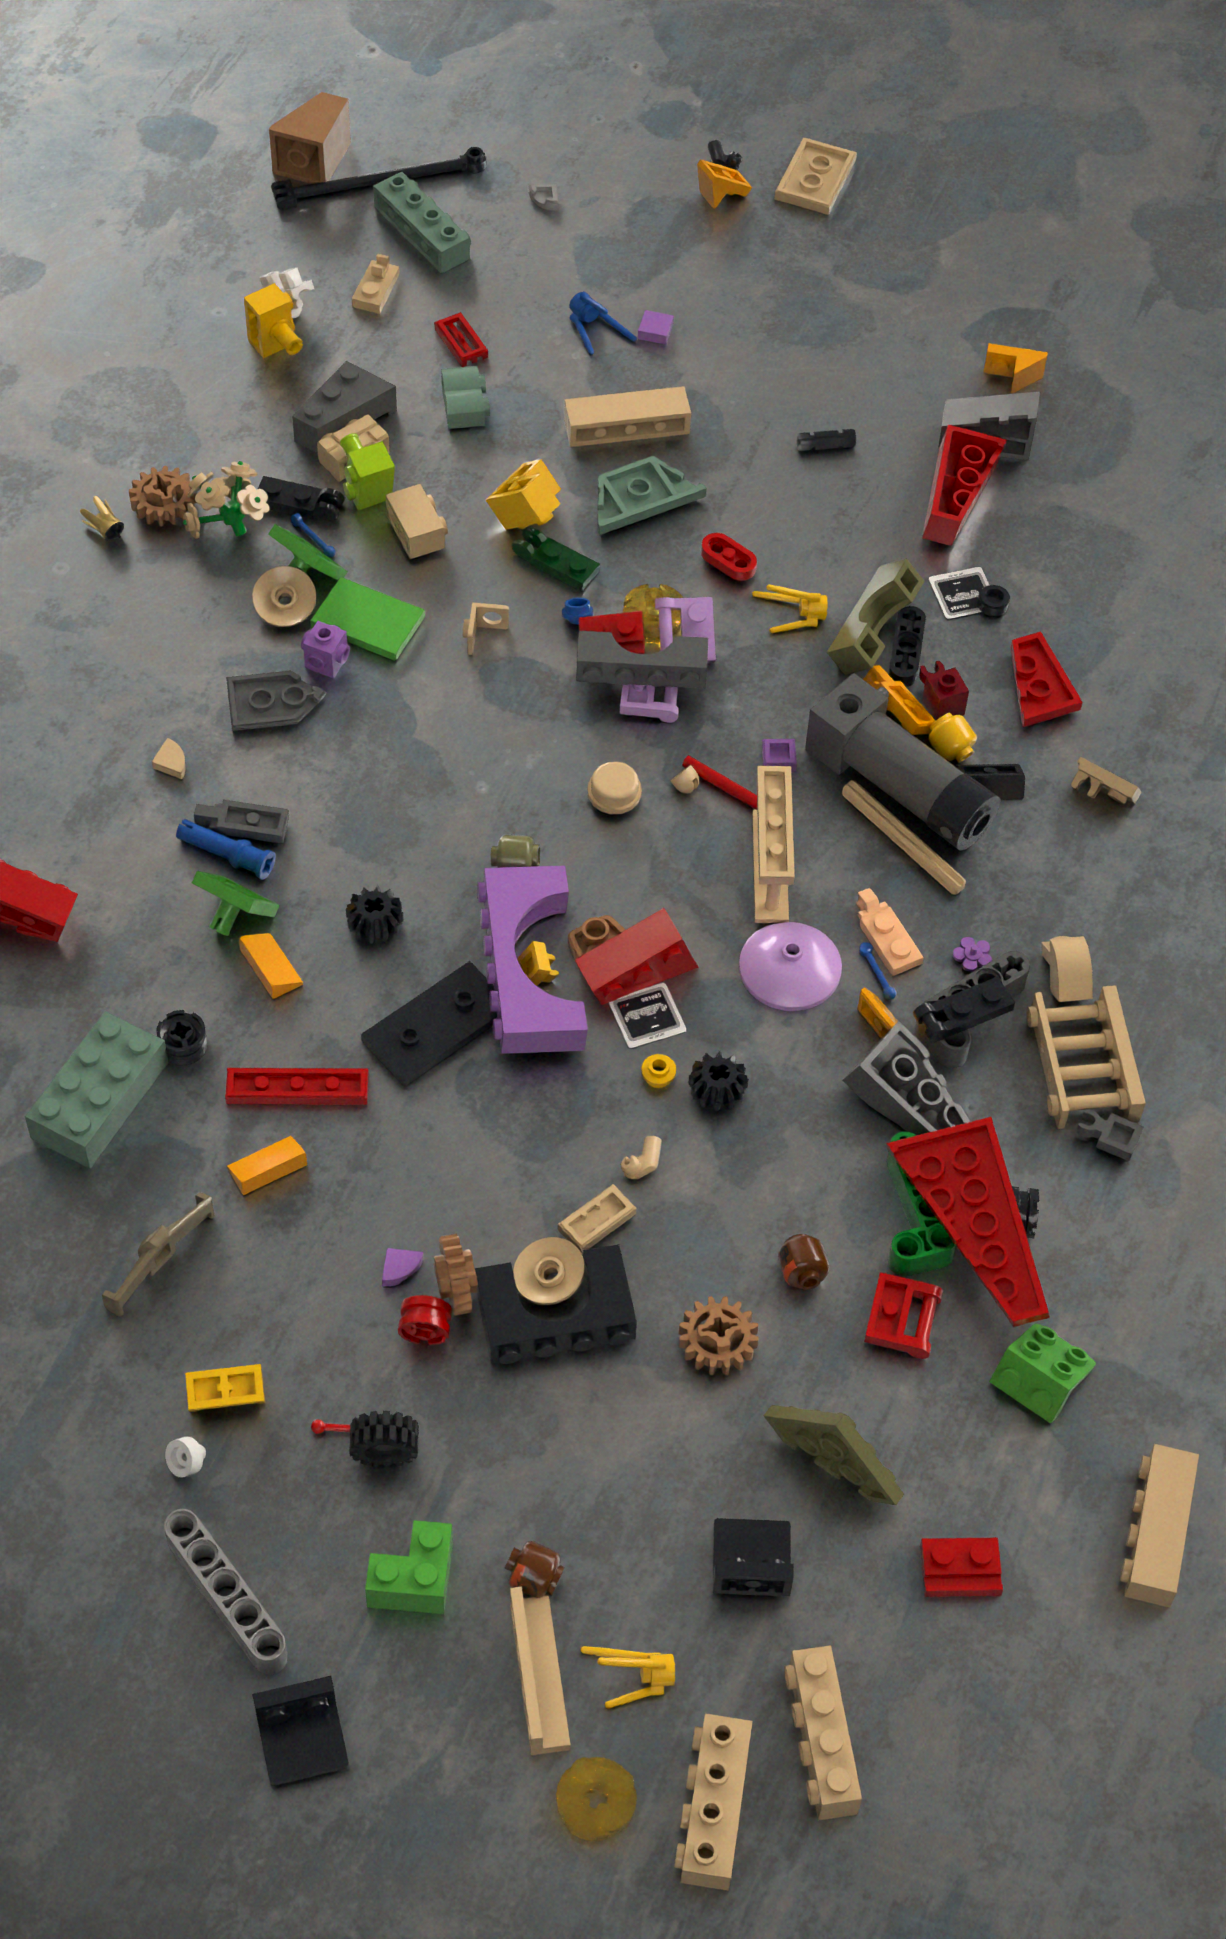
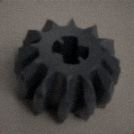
M377 885L374 891L369 892L363 887L361 895L352 894L351 904H348L346 908L347 925L350 932H356L358 940L369 937L370 943L373 944L376 938H381L386 943L388 934L397 935L399 925H402L404 921V913L402 912L400 898L394 897L391 889L382 893Z
M721 1051L717 1053L715 1058L705 1053L702 1062L695 1061L692 1066L691 1075H689L688 1084L691 1087L693 1099H701L700 1104L702 1108L712 1104L716 1112L721 1108V1105H725L731 1110L734 1107L735 1101L742 1102L745 1090L748 1088L749 1079L745 1075L746 1068L744 1063L736 1064L734 1054L726 1059L723 1058Z

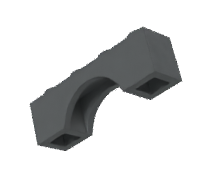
M579 631L576 681L621 685H651L654 687H684L688 689L706 688L708 638L676 636L673 642L660 652L636 654L622 648L615 641L611 632Z

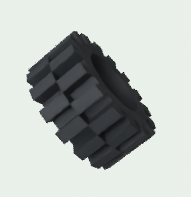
M372 1411L370 1416L365 1413L360 1414L359 1418L355 1417L350 1424L349 1454L353 1460H360V1464L367 1465L372 1463V1467H378L379 1464L391 1467L392 1464L402 1466L404 1462L410 1463L413 1461V1458L416 1459L418 1456V1422L412 1420V1417L409 1415L403 1417V1413L396 1412L394 1415L390 1414V1411H383V1414Z

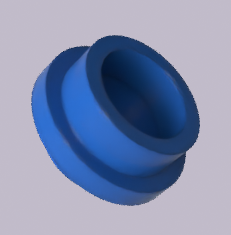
M585 598L568 599L565 601V607L562 609V617L569 620L572 624H579V617H588L594 614L590 601Z

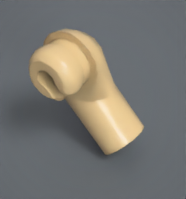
M646 1136L644 1138L642 1155L638 1157L632 1155L630 1159L626 1156L622 1160L621 1169L625 1177L638 1180L656 1170L662 1143L659 1137Z

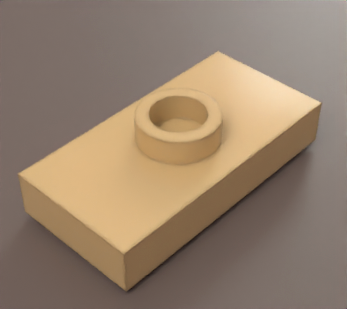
M612 1184L558 1223V1231L583 1254V1250L591 1248L635 1216L637 1208Z

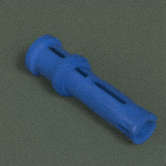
M187 819L182 820V824H179L177 828V839L229 860L232 867L237 869L243 867L254 872L256 877L260 879L267 878L274 867L275 852L271 850L262 851L251 846L250 841L245 839L235 841Z

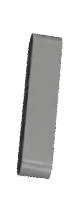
M188 1509L172 1511L164 1522L165 1535L171 1552L254 1667L265 1675L279 1673L288 1661L286 1641L283 1633L197 1515ZM181 1528L192 1530L189 1535L184 1537L174 1535ZM202 1557L213 1559L207 1566L195 1564ZM224 1586H230L235 1589L227 1596L217 1594V1591ZM245 1616L256 1618V1621L249 1626L238 1624V1621ZM266 1646H275L279 1649L272 1656L260 1654V1651Z

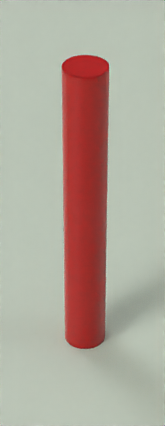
M690 755L684 759L682 767L687 768L691 765L699 777L757 810L756 794Z

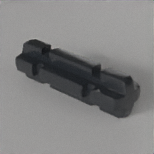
M842 429V433H839L838 430L813 432L814 435H810V432L799 433L796 440L799 451H810L811 447H814L815 450L839 448V445H843V448L854 447L857 438L854 429Z

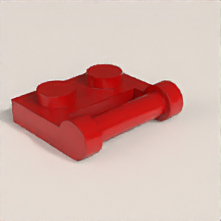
M880 1272L864 1342L908 1352L915 1358H928L931 1351L929 1338L936 1306L942 1301L943 1289L934 1284ZM912 1297L922 1300L915 1337L904 1335Z

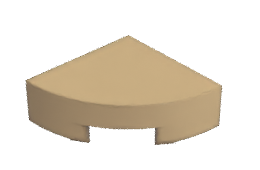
M167 738L152 760L153 769L183 779L186 767L185 756L181 747L173 740Z

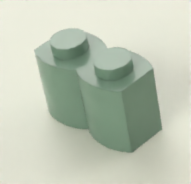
M477 366L441 369V384L448 429L485 426V416H490L489 399L482 396V393H486L485 375H479Z

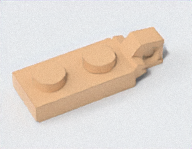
M870 888L858 892L859 896L856 904L860 909V912H858L860 928L891 976L923 964L924 957L892 908L885 901L879 904L877 896Z

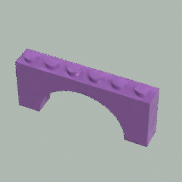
M565 866L484 868L483 882L477 883L478 902H484L485 908L480 909L481 929H487L488 936L483 937L484 956H490L491 963L486 965L487 983L494 986V991H490L489 996L490 1011L497 1012V1019H493L494 1040H500L501 1054L585 1050L588 1028L584 1002L561 999L537 987L523 972L515 953V945L518 939L529 926L542 918L566 913L569 889Z

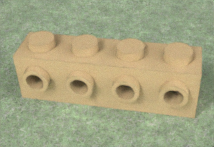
M829 1645L794 1650L791 1654L790 1664L784 1666L787 1689H793L795 1703H792L795 1728L800 1727L803 1741L799 1742L801 1763L803 1766H808L810 1780L806 1782L809 1803L816 1806L818 1821L858 1815L862 1795L832 1647Z
M705 1713L703 1727L695 1726L692 1750L699 1751L698 1765L689 1764L686 1789L694 1790L692 1805L685 1803L683 1805L680 1828L688 1829L686 1844L678 1843L674 1868L682 1869L680 1883L729 1891L752 1729V1721Z

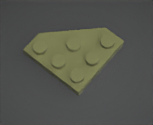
M771 1405L763 1415L784 1443L794 1450L800 1446L805 1452L817 1456L814 1461L815 1464L839 1480L844 1476L851 1483L861 1486L858 1493L868 1500L897 1505L903 1497L904 1493L895 1482L896 1477L882 1465L876 1457L874 1447L861 1437L855 1429V1422L848 1415L840 1412L830 1413L817 1409L808 1410L793 1406Z

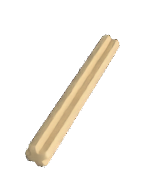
M851 780L848 784H845L842 795L951 894L957 895L965 888L966 880L858 782Z

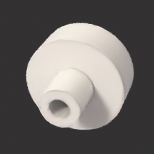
M188 1436L171 1441L167 1445L165 1452L167 1466L177 1477H186L199 1472L203 1465V1459L206 1456L205 1448L198 1444L195 1439Z

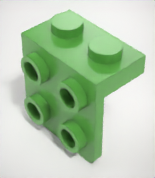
M1035 1323L1006 1349L989 1382L1049 1423H1052L1058 1417L1072 1390L1092 1372L1096 1363L1083 1349L1072 1346L1060 1338L1053 1329Z

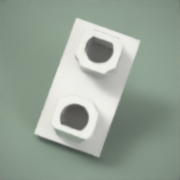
M297 267L287 269L281 273L279 271L270 272L260 277L263 288L275 283L283 293L289 294L293 302L292 318L298 317L302 311L303 302L298 296L299 293L314 289L312 280L302 282Z

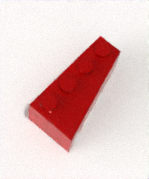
M947 425L938 451L922 535L923 539L950 546L953 545L995 470L1006 444V439Z

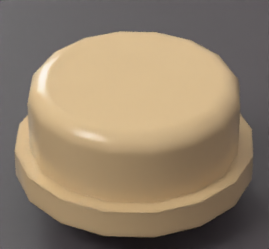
M607 762L600 765L594 771L587 787L588 799L592 805L601 812L608 814H623L632 810L639 803L642 795L641 782L635 770L621 762Z

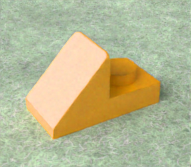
M702 159L697 163L700 193L714 209L717 208L726 193L731 196L738 194L746 197L752 189V186L738 170Z
M988 343L983 373L1013 377L1010 392L1012 394L1043 378L1048 352Z

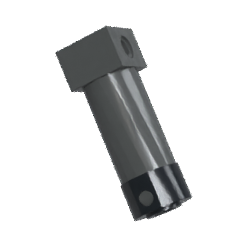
M853 673L810 709L805 750L836 774L840 775L849 766L853 767L927 823L929 828L960 851L973 845L991 825L998 812L1000 798L970 775L961 772L886 716L889 692L886 688L880 687L876 690Z

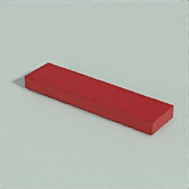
M227 1068L226 1104L368 1105L369 1072L368 1068Z

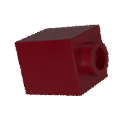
M936 661L935 673H930L924 665L920 666L919 678L925 684L922 701L930 715L935 720L947 713H951L953 716L965 715L969 689L956 667L945 670L943 663Z

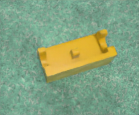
M261 1364L185 1373L188 1410L190 1412L265 1403Z

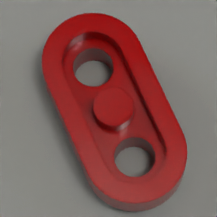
M711 533L703 538L701 555L706 562L735 580L744 581L755 575L757 558L753 552L723 533Z

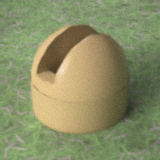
M690 765L670 781L678 791L688 794L698 787L699 776Z

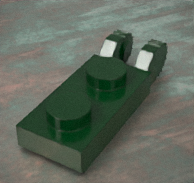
M531 526L527 527L522 533L526 541L517 539L511 546L513 552L530 562V565L580 591H583L600 572V563L549 537L546 538L540 530L534 529Z

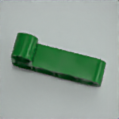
M899 1132L892 1137L891 1142L916 1135L911 1132ZM888 1151L887 1167L911 1226V1229L897 1233L893 1237L888 1257L889 1268L896 1275L907 1277L950 1265L954 1258L956 1245L935 1215L934 1217H927L922 1214L923 1212L933 1213L915 1187L910 1184L911 1181ZM934 1243H942L947 1247L940 1248L935 1246ZM906 1251L913 1256H903L899 1252Z

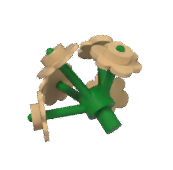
M242 461L232 462L231 467L221 468V472L228 475V477L215 478L211 482L208 481L214 476L212 471L206 476L201 472L197 476L192 477V481L189 483L192 489L188 492L187 496L191 498L201 489L195 496V501L202 505V508L206 511L214 507L219 508L220 513L198 517L196 507L192 503H188V513L183 515V524L186 531L190 532L192 537L199 539L200 524L224 521L225 525H231L235 535L241 536L247 532L242 521L245 515L249 514L252 520L259 521L263 518V514L269 511V505L266 503L268 499L266 492L262 489L256 490L251 485V481L246 479L250 476H257V472H255V469H251L249 464ZM228 496L231 501L225 503V497Z

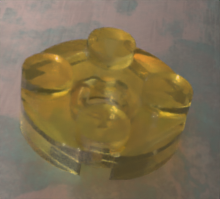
M649 584L640 585L631 590L624 600L623 613L643 612L645 640L650 644L660 643L659 614L652 615L648 611L649 609L656 611L655 599L664 597L683 598L677 590L667 585L659 584V588H649ZM671 610L673 636L681 630L680 610Z
M582 1757L577 1759L564 1772L557 1786L556 1806L560 1817L572 1834L584 1840L602 1841L619 1831L622 1832L632 1821L636 1810L637 1793L633 1776L620 1764L610 1759L601 1757ZM595 1790L602 1791L603 1797L608 1799L607 1803H599L597 1808H592L590 1806V1799L585 1796L587 1793H593Z

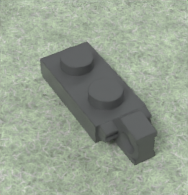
M224 799L222 803L215 804V806L196 804L194 812L195 824L221 835L283 844L289 821V810Z

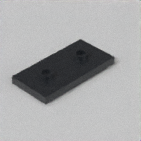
M468 961L361 1034V1041L405 1087L493 1026V1019H497V1012L490 1011L489 996L490 991H494L493 984H488L487 978L471 961Z

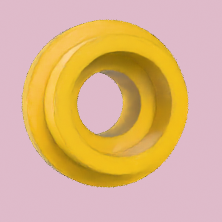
M654 1054L647 1057L642 1063L641 1074L650 1086L663 1088L674 1080L676 1065L670 1057L663 1054ZM660 1067V1068H663L664 1070H663V1071H656V1070H654L653 1068Z

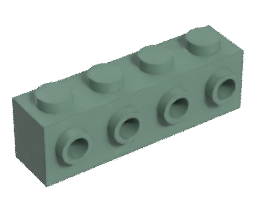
M400 172L373 185L374 207L441 274L470 260L471 239L469 234L465 230H461L448 213H444L430 196L422 192L414 180H410L403 172Z

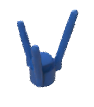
M584 291L579 292L571 299L569 308L573 313L569 318L576 325L590 355L594 354V350L581 323L582 321L589 323L600 316L631 341L635 342L637 340L635 335L607 314L608 310L593 300L588 293Z

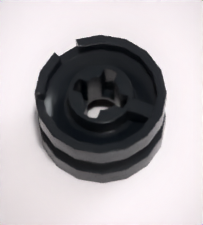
M176 1010L166 1014V1018L162 1022L159 1021L156 1028L157 1037L165 1040L169 1063L178 1066L191 1065L205 1055L208 1047L205 1024L199 1015L194 1012L189 1014L185 1013L184 1010ZM180 1035H185V1038L181 1039Z
M1012 1186L1027 1238L1034 1239L1035 1232H1033V1228L1037 1229L1039 1210H1037L1039 1189L1028 1188L1027 1191H1020L1019 1187Z

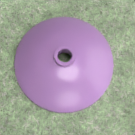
M796 922L775 923L755 932L744 944L739 961L740 977L749 993L763 1004L784 1011L806 1010L826 1001L836 990L842 970L840 954L834 943L816 928ZM787 952H794V953H797V954L791 955V954H789V953H787Z

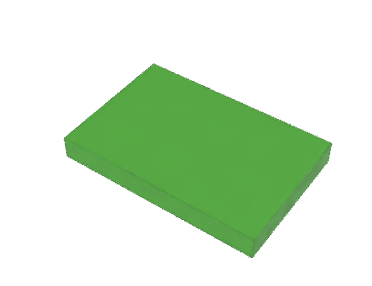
M340 577L310 622L311 628L314 627L317 620L328 625L338 626L347 632L348 643L396 661L424 620L425 610Z

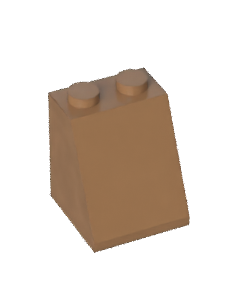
M321 92L271 125L269 136L273 174L311 184L330 181L351 144L349 99Z

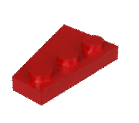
M1041 631L1013 639L1010 649L1022 726H1030L1081 710L1083 702Z

